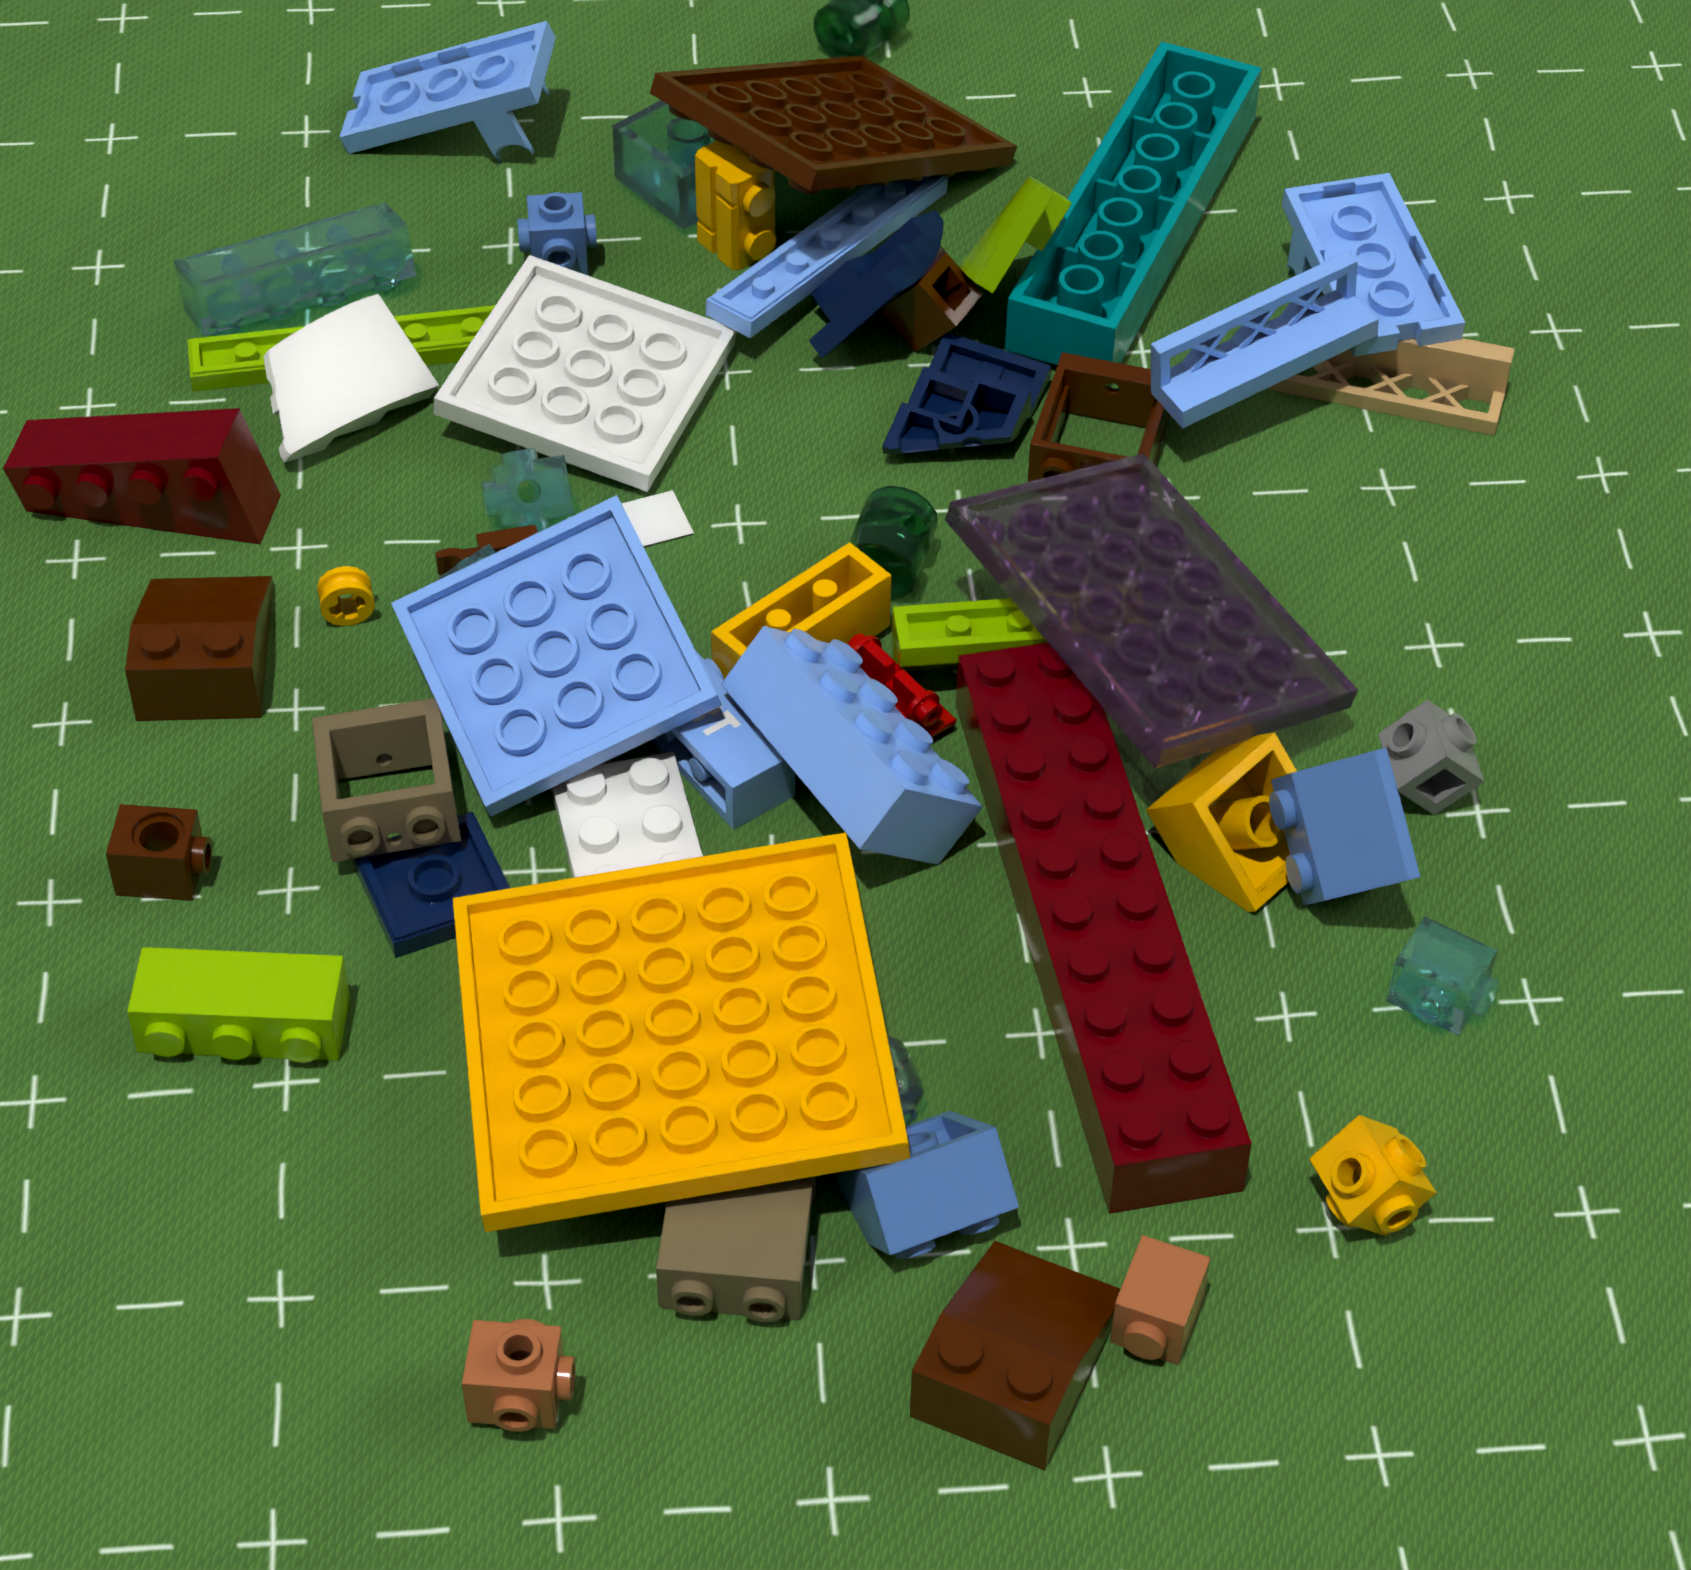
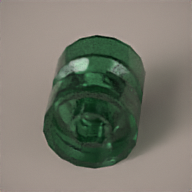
M830 0L817 11L814 17V32L818 43L831 58L851 56L868 58L883 43L889 41L906 27L910 19V7L907 0Z
M886 486L874 490L867 496L849 542L891 574V600L904 598L913 591L938 526L937 512L922 495L905 487Z

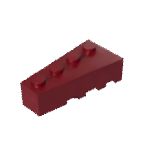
M240 408L26 420L3 467L26 512L261 545L281 497Z

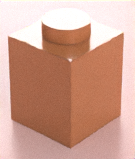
M1142 1235L1115 1302L1110 1343L1125 1347L1130 1353L1143 1359H1161L1179 1365L1205 1296L1211 1257Z

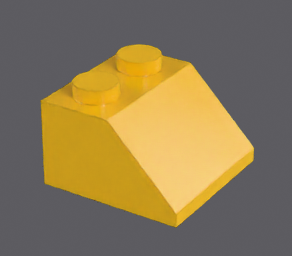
M1275 732L1227 740L1146 809L1177 864L1245 911H1257L1289 882L1286 872V858L1290 855L1284 830H1279L1273 821L1269 797L1271 792H1274L1271 783L1272 779L1297 772Z

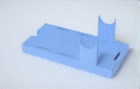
M544 21L360 72L352 97L357 105V109L347 112L339 138L348 153L351 154L474 121L493 156L497 158L499 163L501 162L500 150L509 145L522 146L533 155L534 149L512 110L538 104L541 91L545 92L549 97L550 92L546 86L545 76L556 36L549 23Z
M1390 173L1284 189L1282 208L1293 229L1287 267H1289L1288 274L1295 273L1298 275L1347 251L1358 261L1356 296L1379 319L1378 336L1350 349L1353 357L1397 350L1399 341L1415 339L1418 346L1462 339L1465 321ZM1337 280L1328 283L1323 288L1322 292L1324 295L1336 290Z

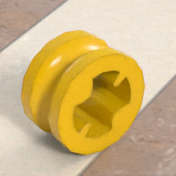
M343 566L329 570L320 577L317 591L320 599L321 615L326 621L339 626L356 625L365 621L373 613L375 603L371 580L365 571L357 567ZM351 594L349 598H341L340 596Z

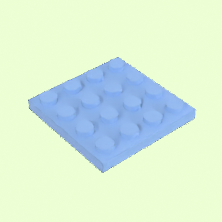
M617 495L391 603L482 802L491 817L722 706L718 694Z

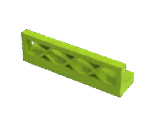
M1137 589L894 606L892 614L891 658L906 672L958 668V655L1076 638L1081 639L1087 658L1135 654L1136 650L1146 649L1148 630Z

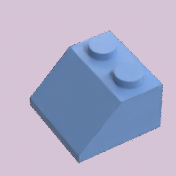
M1387 748L1300 770L1271 780L1274 791L1271 792L1269 797L1271 815L1277 828L1284 830L1290 855L1286 858L1287 877L1292 889L1297 894H1301L1303 905L1322 902L1420 877Z
M950 1110L905 1126L910 1150L909 1159L831 1174L868 1244L888 1255L894 1254L897 1259H907L925 1254L935 1248L934 1239L957 1230L961 1235H971L989 1230L999 1224L998 1215L1019 1208L996 1127Z

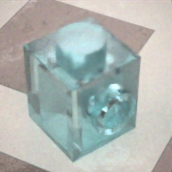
M1424 917L1395 961L1387 1002L1414 1014L1418 1019L1427 1024L1437 1025L1459 1036L1473 1013L1483 1017L1496 996L1500 981L1492 978L1491 975L1498 950Z

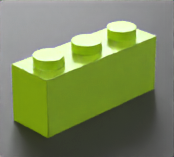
M142 947L127 1010L136 1050L139 1053H153L164 1057L185 1054L221 1056L232 1060L255 1057L289 1059L300 1063L314 1060L339 1061L350 999L344 957L340 955Z

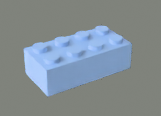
M763 626L721 683L723 688L859 849L939 865L983 808L982 804L967 789L969 784L967 776L958 767L937 755L930 747L933 743L931 735L919 724L906 719L895 707L898 702L897 697L885 685L871 679L860 667L863 659L849 645L833 639L830 643L819 641L796 628L792 629L791 632Z

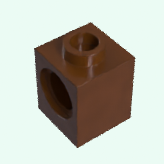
M120 804L106 851L115 895L193 901L199 875L207 876L212 863V841L210 837L202 835L197 809Z

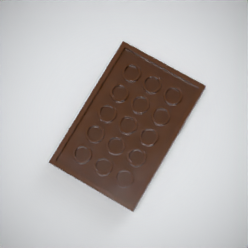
M863 56L655 73L650 90L651 95L669 105L668 110L671 114L681 119L696 121L709 129L708 135L712 139L724 144L737 146L748 153L747 158L751 163L762 168L778 171L789 178L788 184L792 188L807 194H819L821 190L832 188L853 190L856 185L871 183L888 185L890 181L902 179L921 181L923 177L933 175L953 177L956 172L964 171L984 173L988 168L1011 166L1017 149V145Z

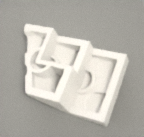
M379 294L345 305L317 319L282 340L263 356L267 380L272 386L273 394L270 397L272 412L280 417L283 441L279 446V453L284 463L325 450L334 437L377 424L387 411L428 399L439 386Z

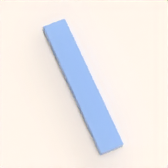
M933 175L925 176L921 181L902 179L890 181L888 185L866 184L706 299V316L748 338L753 337L810 295L846 261L864 255L902 227L911 218L917 216L947 193L948 177Z

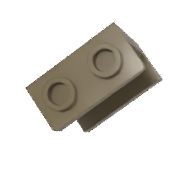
M818 1176L667 1201L656 1266L658 1305L661 1308L674 1309L679 1313L690 1316L719 1313L747 1316L759 1322H774L779 1319H800L802 1281L812 1202H816Z

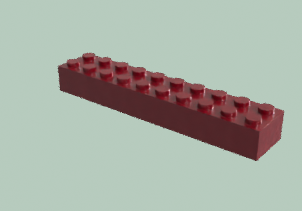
M1076 638L958 655L956 709L1108 1213L1243 1192L1252 1143L1081 639Z

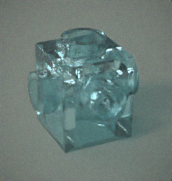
M536 448L502 453V465L489 468L491 480L481 481L487 517L497 515L499 527L513 525L516 528L536 524L537 531L540 532L550 527V518L575 514L564 455L538 459ZM521 482H526L533 488L534 495L529 503L523 502L518 496L517 489Z

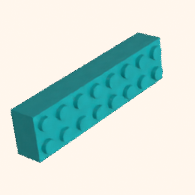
M1160 42L1070 193L1068 200L1072 202L1071 206L1043 251L1037 249L1008 298L1006 351L1058 365L1062 352L1121 363L1255 121L1261 67Z

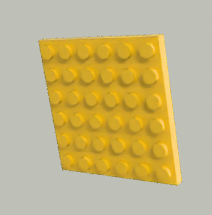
M846 832L453 898L480 1212L485 1232L873 1167L910 1158L909 1142Z

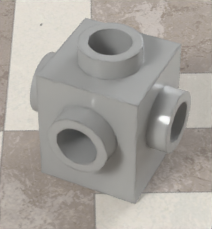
M1428 699L1378 733L1382 747L1387 748L1398 792L1433 815H1436L1484 782L1473 750L1477 739L1471 726L1458 713L1450 715Z

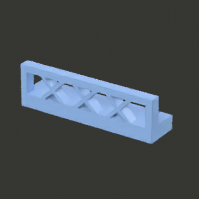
M1347 251L1151 343V394L1183 429L1378 336L1379 319L1356 296L1358 261ZM1337 280L1336 290L1316 299L1328 283ZM1290 302L1279 317L1268 321L1279 306ZM1241 325L1230 340L1219 344L1230 329ZM1192 348L1181 363L1170 367L1171 357Z

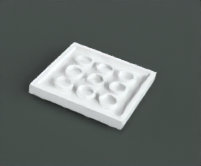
M529 255L434 397L433 414L648 492L734 347L736 331L712 319Z

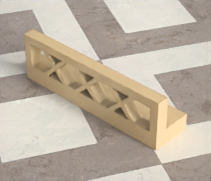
M1462 338L1461 340L1418 346L1415 339L1403 340L1398 342L1397 350L1353 357L1350 349L1313 366L1318 374L1310 377L1294 375L1271 386L1270 390L1495 436L1515 348ZM1354 376L1367 378L1374 385L1367 388L1351 386L1346 379ZM1411 387L1422 389L1430 397L1422 400L1410 398L1402 391ZM1471 399L1490 403L1488 413L1464 409L1458 402Z

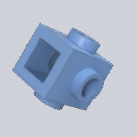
M552 192L545 195H528V218L517 219L520 252H531V256L588 275L586 248H597L595 214L584 215L582 192Z

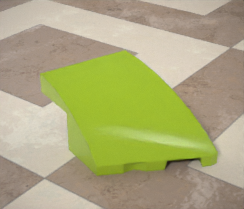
M1028 176L959 267L974 283L993 293L1024 242L1043 251L1072 202L1046 184Z

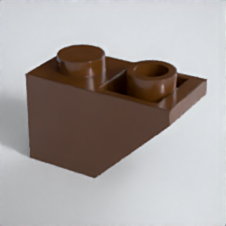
M940 245L939 251L926 273L884 308L881 313L917 352L955 328L983 294Z

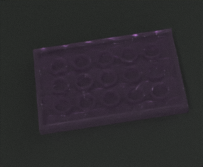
M1144 453L950 502L945 517L948 525L1154 768L1249 740L1255 735L1271 733L1351 708L1358 692L1354 684Z

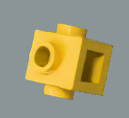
M1358 1115L1309 1158L1329 1191V1194L1326 1196V1202L1330 1210L1349 1228L1359 1227L1387 1236L1389 1233L1399 1231L1413 1222L1418 1215V1209L1437 1193L1422 1170L1426 1167L1427 1163L1418 1147L1406 1136L1400 1134L1397 1128Z

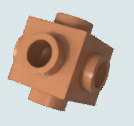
M518 1319L510 1323L473 1320L462 1380L467 1422L496 1424L502 1429L515 1432L528 1431L534 1427L555 1429L559 1400H572L576 1374L575 1356H564L561 1326H549L531 1319Z

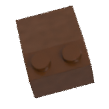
M272 576L164 578L150 580L131 623L125 666L136 721L261 718L273 594Z
M994 1241L941 1312L912 1369L910 1417L1045 1471L1112 1329L1115 1302L1121 1289Z

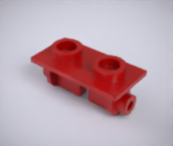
M859 633L849 640L847 645L853 648L863 659L860 667L871 679L882 683L894 693L898 700L895 707L906 719L919 724L931 737L956 724V718L940 704L939 696L932 690L926 691L882 649V643L877 637Z

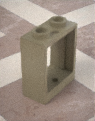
M435 698L312 718L321 810L332 862L461 841L441 710ZM432 765L435 784L340 799L338 780ZM392 833H398L401 835L397 839H389L387 837Z

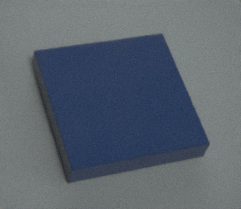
M473 811L458 816L461 841L352 859L354 869L395 958L456 938L453 898L510 888ZM398 835V836H395V837H392V838H389V839H397V838H399L401 835Z

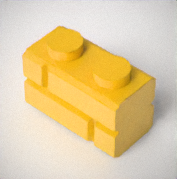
M715 141L698 149L695 154L696 214L699 218L697 222V241L711 253H717V258L731 270H741L765 258L775 249V170L762 168L751 163L747 158L748 153L735 145Z

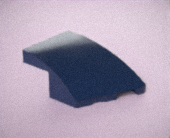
M936 210L911 218L874 252L846 261L811 293L830 320L827 325L809 340L821 358L836 350L926 273L939 251L943 236L944 221Z
M948 332L945 333L929 368L923 367L908 403H901L883 443V454L892 455L1011 443L1022 432L1036 410L1051 378V365Z

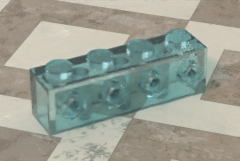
M386 202L174 260L185 312L204 336L233 334L239 331L243 325L264 319L269 321L283 320L292 316L295 310L316 304L322 306L339 304L346 300L348 295L369 289L374 291L388 290L397 286L399 281L416 276L408 226Z

